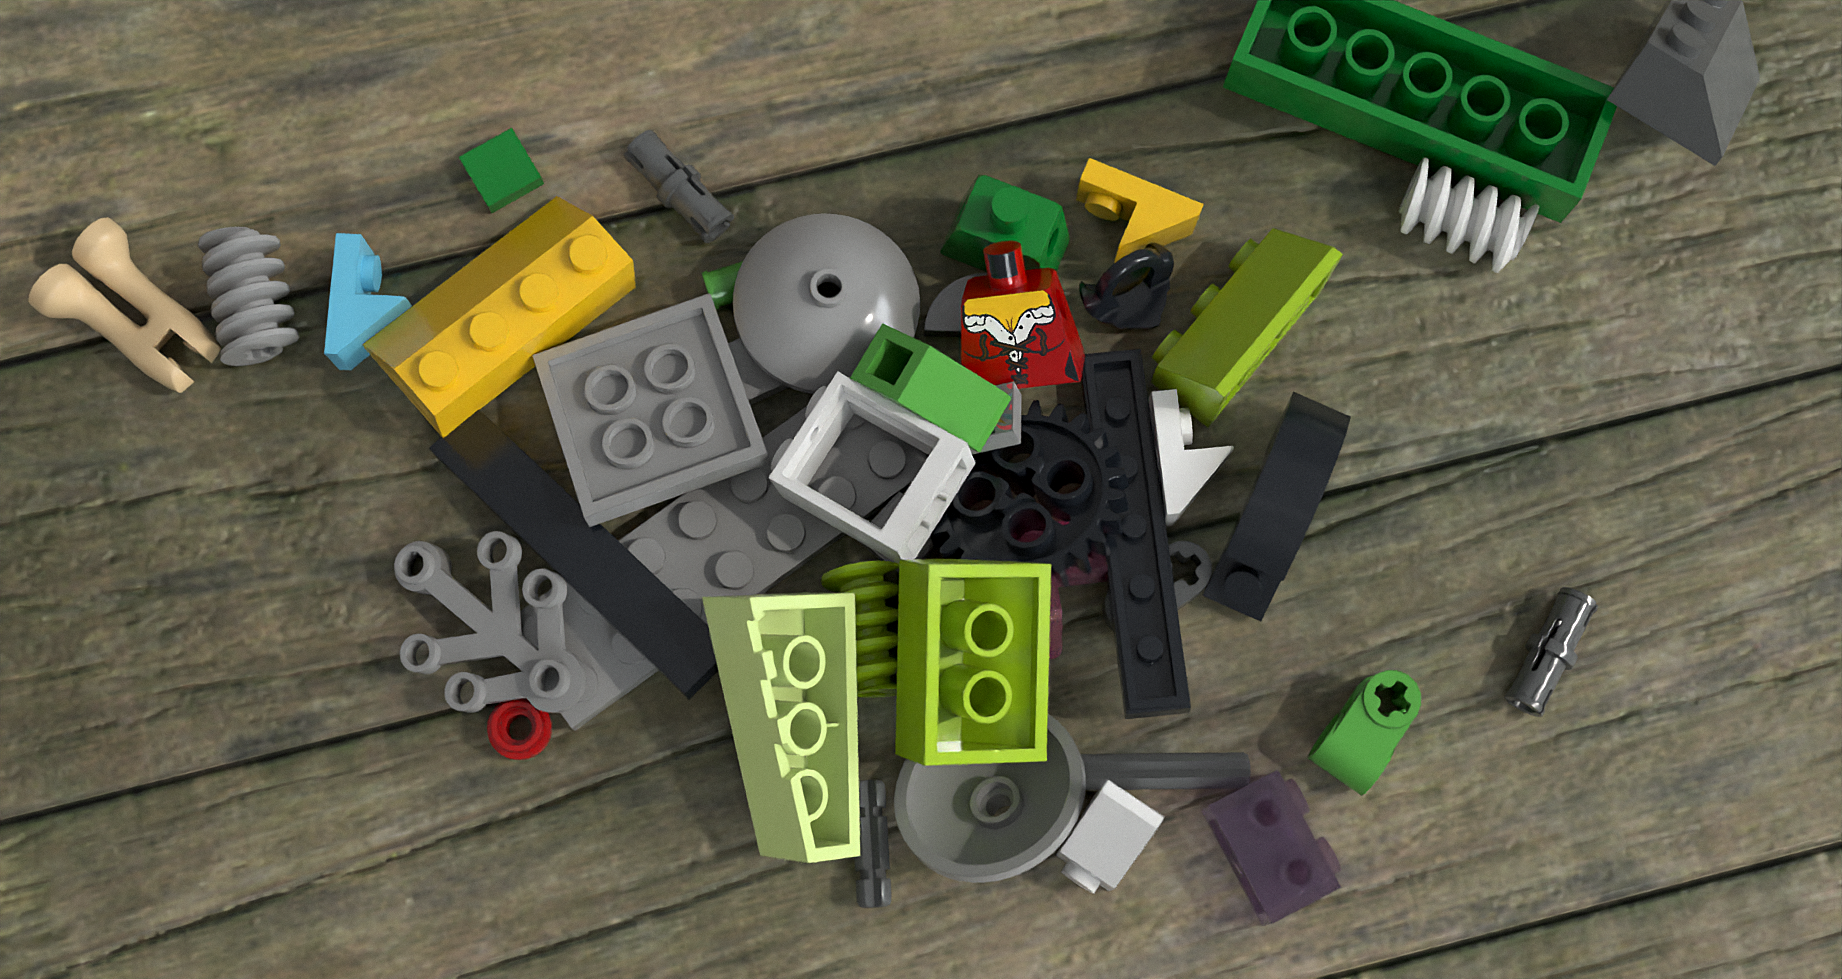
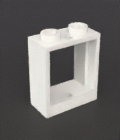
M837 372L828 387H820L810 399L805 413L806 421L794 439L789 438L785 440L776 451L771 463L772 473L768 478L784 499L899 564V559H915L975 465L967 442ZM853 414L862 417L929 455L883 529L807 486Z

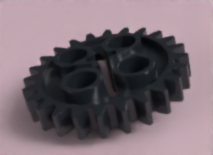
M1033 400L1027 415H1021V444L972 454L975 460L974 467L930 535L934 546L941 547L940 553L943 559L1051 564V576L1054 575L1064 588L1069 586L1067 569L1074 565L1086 574L1091 573L1092 569L1087 556L1090 551L1108 556L1111 551L1104 534L1120 535L1123 532L1120 516L1117 513L1129 511L1126 492L1122 491L1128 488L1129 485L1125 469L1119 468L1122 462L1117 446L1108 447L1106 431L1102 427L1090 432L1091 429L1086 414L1081 413L1068 423L1064 404L1059 403L1048 417L1043 416L1039 400ZM1031 454L1022 462L1009 463L1014 456ZM984 470H990V471L994 472L995 474L999 475L1000 477L997 478V477H995V476H993V475H991V474H989V473L983 472V471H984ZM1081 484V487L1069 494L1057 493L1065 485ZM1011 490L1015 492V495H1017L1015 499L1013 497ZM1035 495L1037 496V499H1038V502H1039V503H1037L1036 500L1034 499V496H1035ZM983 500L993 501L985 509L979 511L970 510L977 502ZM1054 516V517H1056L1057 519H1060V520H1062V521L1069 522V523L1066 524V525H1062V524L1058 523L1057 521L1053 520L1051 517ZM1030 531L1043 532V534L1034 541H1019V539L1025 533H1028Z

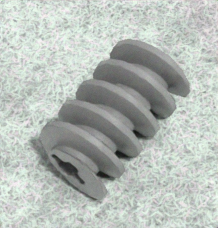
M235 226L212 230L202 235L198 241V247L205 253L202 259V268L207 276L210 277L206 285L207 293L215 300L211 306V315L216 322L220 323L216 327L215 332L216 340L220 345L224 346L220 353V360L230 366H246L268 361L280 354L283 347L299 339L297 330L278 327V324L293 318L294 309L290 305L274 304L273 302L289 294V285L285 282L269 281V278L275 277L285 270V264L281 259L265 258V255L279 249L281 246L280 239L272 235H260L258 231L247 227Z

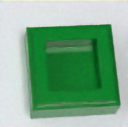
M512 128L459 157L491 213L545 184Z

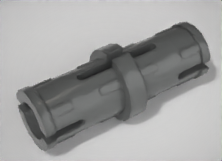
M653 130L641 133L626 148L628 151L624 153V158L641 172L657 190V199L665 208L673 207L692 226L693 230L705 243L714 241L729 228L734 215L717 201L700 182L701 174L693 165L685 166L666 147Z
M1560 588L1558 597L1539 634H1531L1525 645L1529 653L1510 690L1504 696L1509 704L1527 714L1536 717L1543 716L1545 707L1564 670L1573 669L1578 659L1574 650L1593 613L1599 607L1594 599L1572 588Z

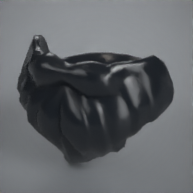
M1149 243L1145 249L1132 252L1114 263L1103 273L1096 284H1086L1081 281L1079 283V293L1086 311L1093 318L1098 319L1099 322L1111 324L1118 329L1146 330L1159 327L1161 315L1166 304L1167 292L1170 290V276L1174 268L1172 253L1163 245Z

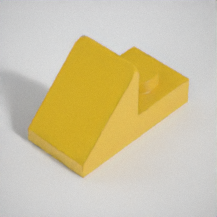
M1089 158L1082 173L1076 195V200L1085 203V208L1099 218L1109 221H1116L1118 218L1129 221L1119 244L1114 263L1132 252L1145 249L1149 243L1165 246L1192 235L1204 205Z

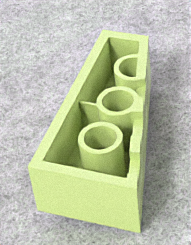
M802 592L702 597L760 856L806 863L860 856L855 593Z

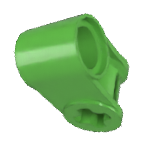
M1385 670L1363 679L1356 686L1340 712L1332 718L1320 734L1307 758L1361 796L1364 795L1374 785L1388 765L1395 747L1419 712L1421 692L1417 683L1408 674L1398 670ZM1391 688L1394 691L1391 702L1398 709L1397 711L1394 710L1381 714L1378 711L1381 700L1374 692Z

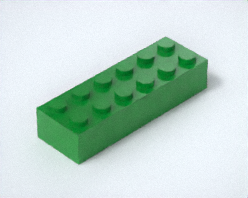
M1258 0L1232 59L1223 88L1414 165L1418 166L1423 157L1427 158L1429 171L1436 173L1442 166L1451 168L1452 180L1459 182L1466 175L1474 178V189L1483 191L1488 185L1494 186L1498 191L1497 198L1505 201L1510 195L1518 196L1521 198L1522 208L1528 210L1534 204L1539 205L1537 214L1562 223L1582 199L1617 109L1616 105L1607 100L1614 88L1610 85L1395 0Z

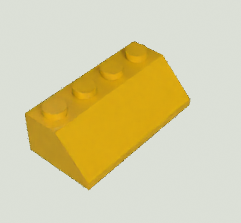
M556 196L371 337L363 346L441 437L444 438L478 409L483 408L534 368L536 365L532 355L563 345L636 288L634 263L631 257L591 214Z

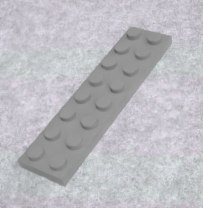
M807 406L762 438L771 463L780 445L789 438L794 439L806 421L805 413ZM853 414L807 486L862 518L868 519L886 506L899 491L904 493L908 490L929 455L862 417ZM771 463L683 494L619 540L626 549L707 625L708 622L702 597L765 594L846 535L844 532L784 499L768 478L772 473ZM566 583L567 596L562 603L566 650L575 654L581 660L587 679L586 689L581 699L569 710L561 712L570 727L576 731L658 670ZM552 589L539 597V599L542 601L548 598ZM529 604L520 611L522 636L538 648L537 607ZM556 668L551 669L546 675L545 687L548 691L553 690L558 685L559 673Z

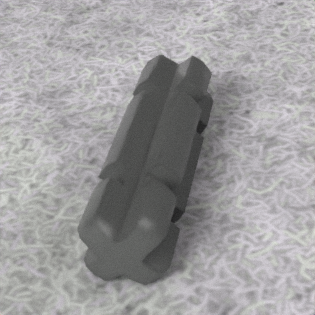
M880 780L859 781L860 856H855L854 860L855 871H860V880H856L857 903L862 908L886 907L892 901L891 879L886 878L885 870L890 869L887 816H882V808H886L885 784Z

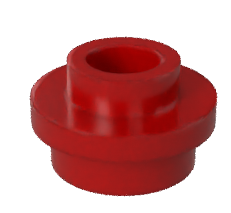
M527 698L500 702L491 712L487 723V735L493 748L502 756L512 760H527L540 754L548 745L552 735V720L548 712L535 708ZM518 718H528L532 724L531 733L523 740H514L510 734L511 724Z

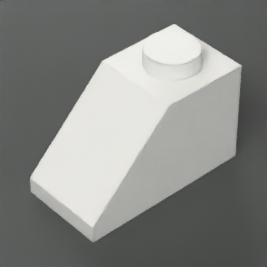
M1107 780L1096 792L1058 850L1056 856L1066 862L1061 872L1077 885L1093 894L1099 885L1108 891L1115 889L1158 829L1164 817Z

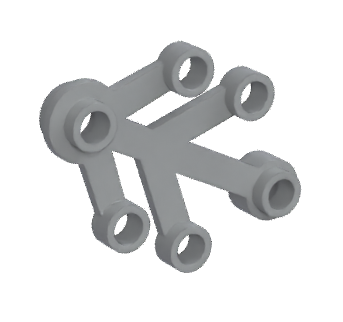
M493 531L486 534L478 544V559L484 567L490 569L493 610L451 576V559L444 549L424 541H415L402 548L396 556L394 563L395 576L398 582L408 590L424 595L432 594L476 632L475 634L437 639L424 634L409 636L403 642L400 649V659L406 669L421 674H431L443 665L505 656L522 672L488 679L468 672L456 673L447 681L444 695L448 705L455 710L474 713L481 710L486 704L527 698L535 708L541 711L561 713L577 704L585 692L587 679L581 660L575 654L566 650L562 603L567 596V584L562 576L547 569H537L529 573L523 582L522 592L525 600L530 605L537 607V648L522 636L517 565L522 557V548L516 538L503 532ZM504 541L507 547L506 555L501 561L495 563L493 550L498 543ZM421 555L423 558V568L419 574L412 576L413 563ZM550 579L552 582V592L548 598L541 601L538 597V587L544 580ZM426 643L429 647V656L423 664L419 665L416 660V652L422 644ZM556 668L559 673L558 685L553 690L548 691L545 687L546 675L551 669ZM471 681L474 686V695L469 702L464 704L460 697L463 685Z

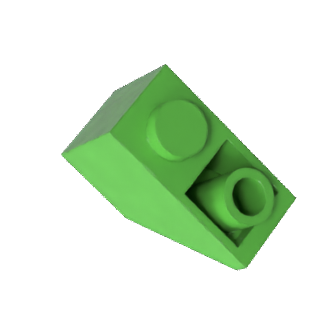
M883 323L850 377L852 380L967 442L969 448L979 453L1012 399L1003 390L932 346Z

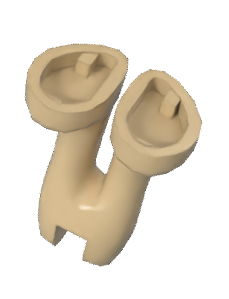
M109 217L101 218L83 230L73 246V259L94 278L102 281L107 287L115 291L142 313L147 319L146 325L140 326L125 316L101 292L96 290L85 277L68 264H58L49 268L39 277L30 291L28 302L40 314L49 318H74L82 321L109 340L146 375L179 393L189 388L194 381L182 371L180 365L171 357L167 359L159 352L168 340L176 333L184 340L182 342L191 351L201 354L210 363L215 360L221 351L216 338L196 316L162 292L137 269L130 258L126 233L120 225Z

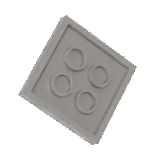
M710 293L532 355L583 516L589 527L771 463Z

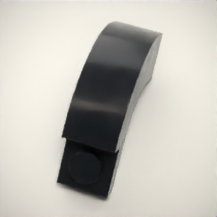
M1293 391L1268 443L1252 489L1214 568L1203 596L1260 622L1262 621L1280 582L1284 581L1318 508L1340 454L1351 416Z

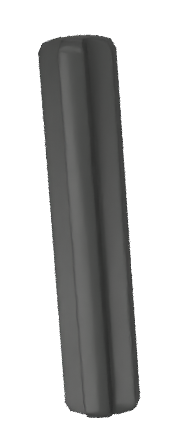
M1244 752L1081 754L1086 775L1085 790H1099L1107 780L1122 790L1244 788L1249 785L1251 777L1249 757Z

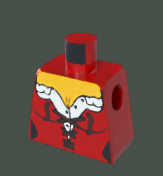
M1002 241L985 247L983 253L987 275L968 279L962 296L961 365L995 386L1014 381L1017 388L1022 389L1081 382L1085 361L1084 348L1055 269L1048 267L1025 270L1021 244L1017 241Z

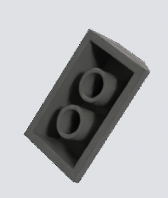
M1667 0L1649 26L1607 100L1716 166L1723 157L1760 80L1743 0Z

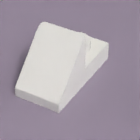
M1177 389L1152 391L1148 399L1166 526L1174 525L1224 465L1234 449V446L1184 450V445L1192 444V420L1188 407L1179 408Z

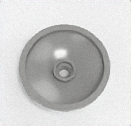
M811 214L789 220L775 227L751 248L743 260L735 281L733 313L740 340L752 360L766 374L779 383L794 390L814 394L820 387H828L837 372L849 378L851 377L882 323L914 338L920 314V295L916 276L908 259L901 249L882 231L866 222L849 216ZM824 282H831L838 286L840 293L833 298H826L818 293L817 287Z
M1049 714L1047 723V761L924 766L906 759L900 770L894 795V809L898 828L914 855L928 868L947 878L963 882L985 883L1016 876L1045 860L1062 844L1071 832L1078 819L1085 797L1086 775L1084 763L1068 731ZM1010 806L1005 813L994 817L995 812L999 808Z

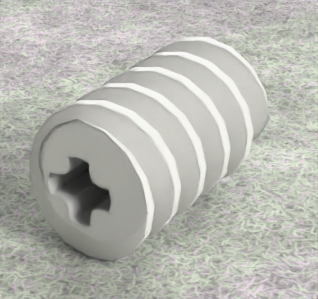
M1423 157L1412 177L1399 209V213L1402 214L1401 232L1408 234L1419 222L1425 223L1423 242L1428 244L1442 231L1447 232L1446 251L1451 254L1464 241L1470 242L1469 261L1476 263L1488 250L1492 251V271L1498 273L1510 260H1514L1533 226L1539 205L1534 204L1520 217L1521 198L1510 195L1497 207L1498 191L1496 187L1488 185L1474 198V178L1466 175L1453 188H1450L1451 168L1442 166L1429 179L1428 159Z

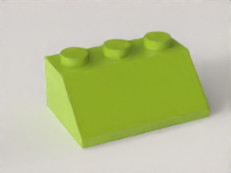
M1275 228L1270 230L1260 244L1250 238L1228 265V268L1235 273L1224 287L1220 289L1212 283L1194 304L1190 313L1197 319L1182 335L1174 329L1157 348L1152 359L1158 365L1151 383L1161 391L1177 389L1179 405L1182 408L1188 407L1190 414L1209 428L1320 294L1343 254L1333 246Z
M899 559L895 755L924 766L1047 761L1051 564L968 559Z

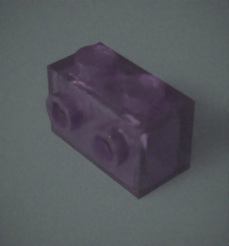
M1278 770L1201 810L1262 926L1273 924L1341 888L1334 875L1341 871L1336 854L1323 836L1317 839L1314 838L1303 817L1310 810L1302 791L1292 778L1284 781Z

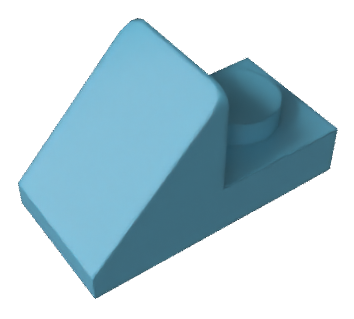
M336 233L324 354L339 370H352L370 354L366 351L363 344L412 307L404 296L371 295V292H378L380 289L382 277L381 260L378 255H374L375 253L361 234Z

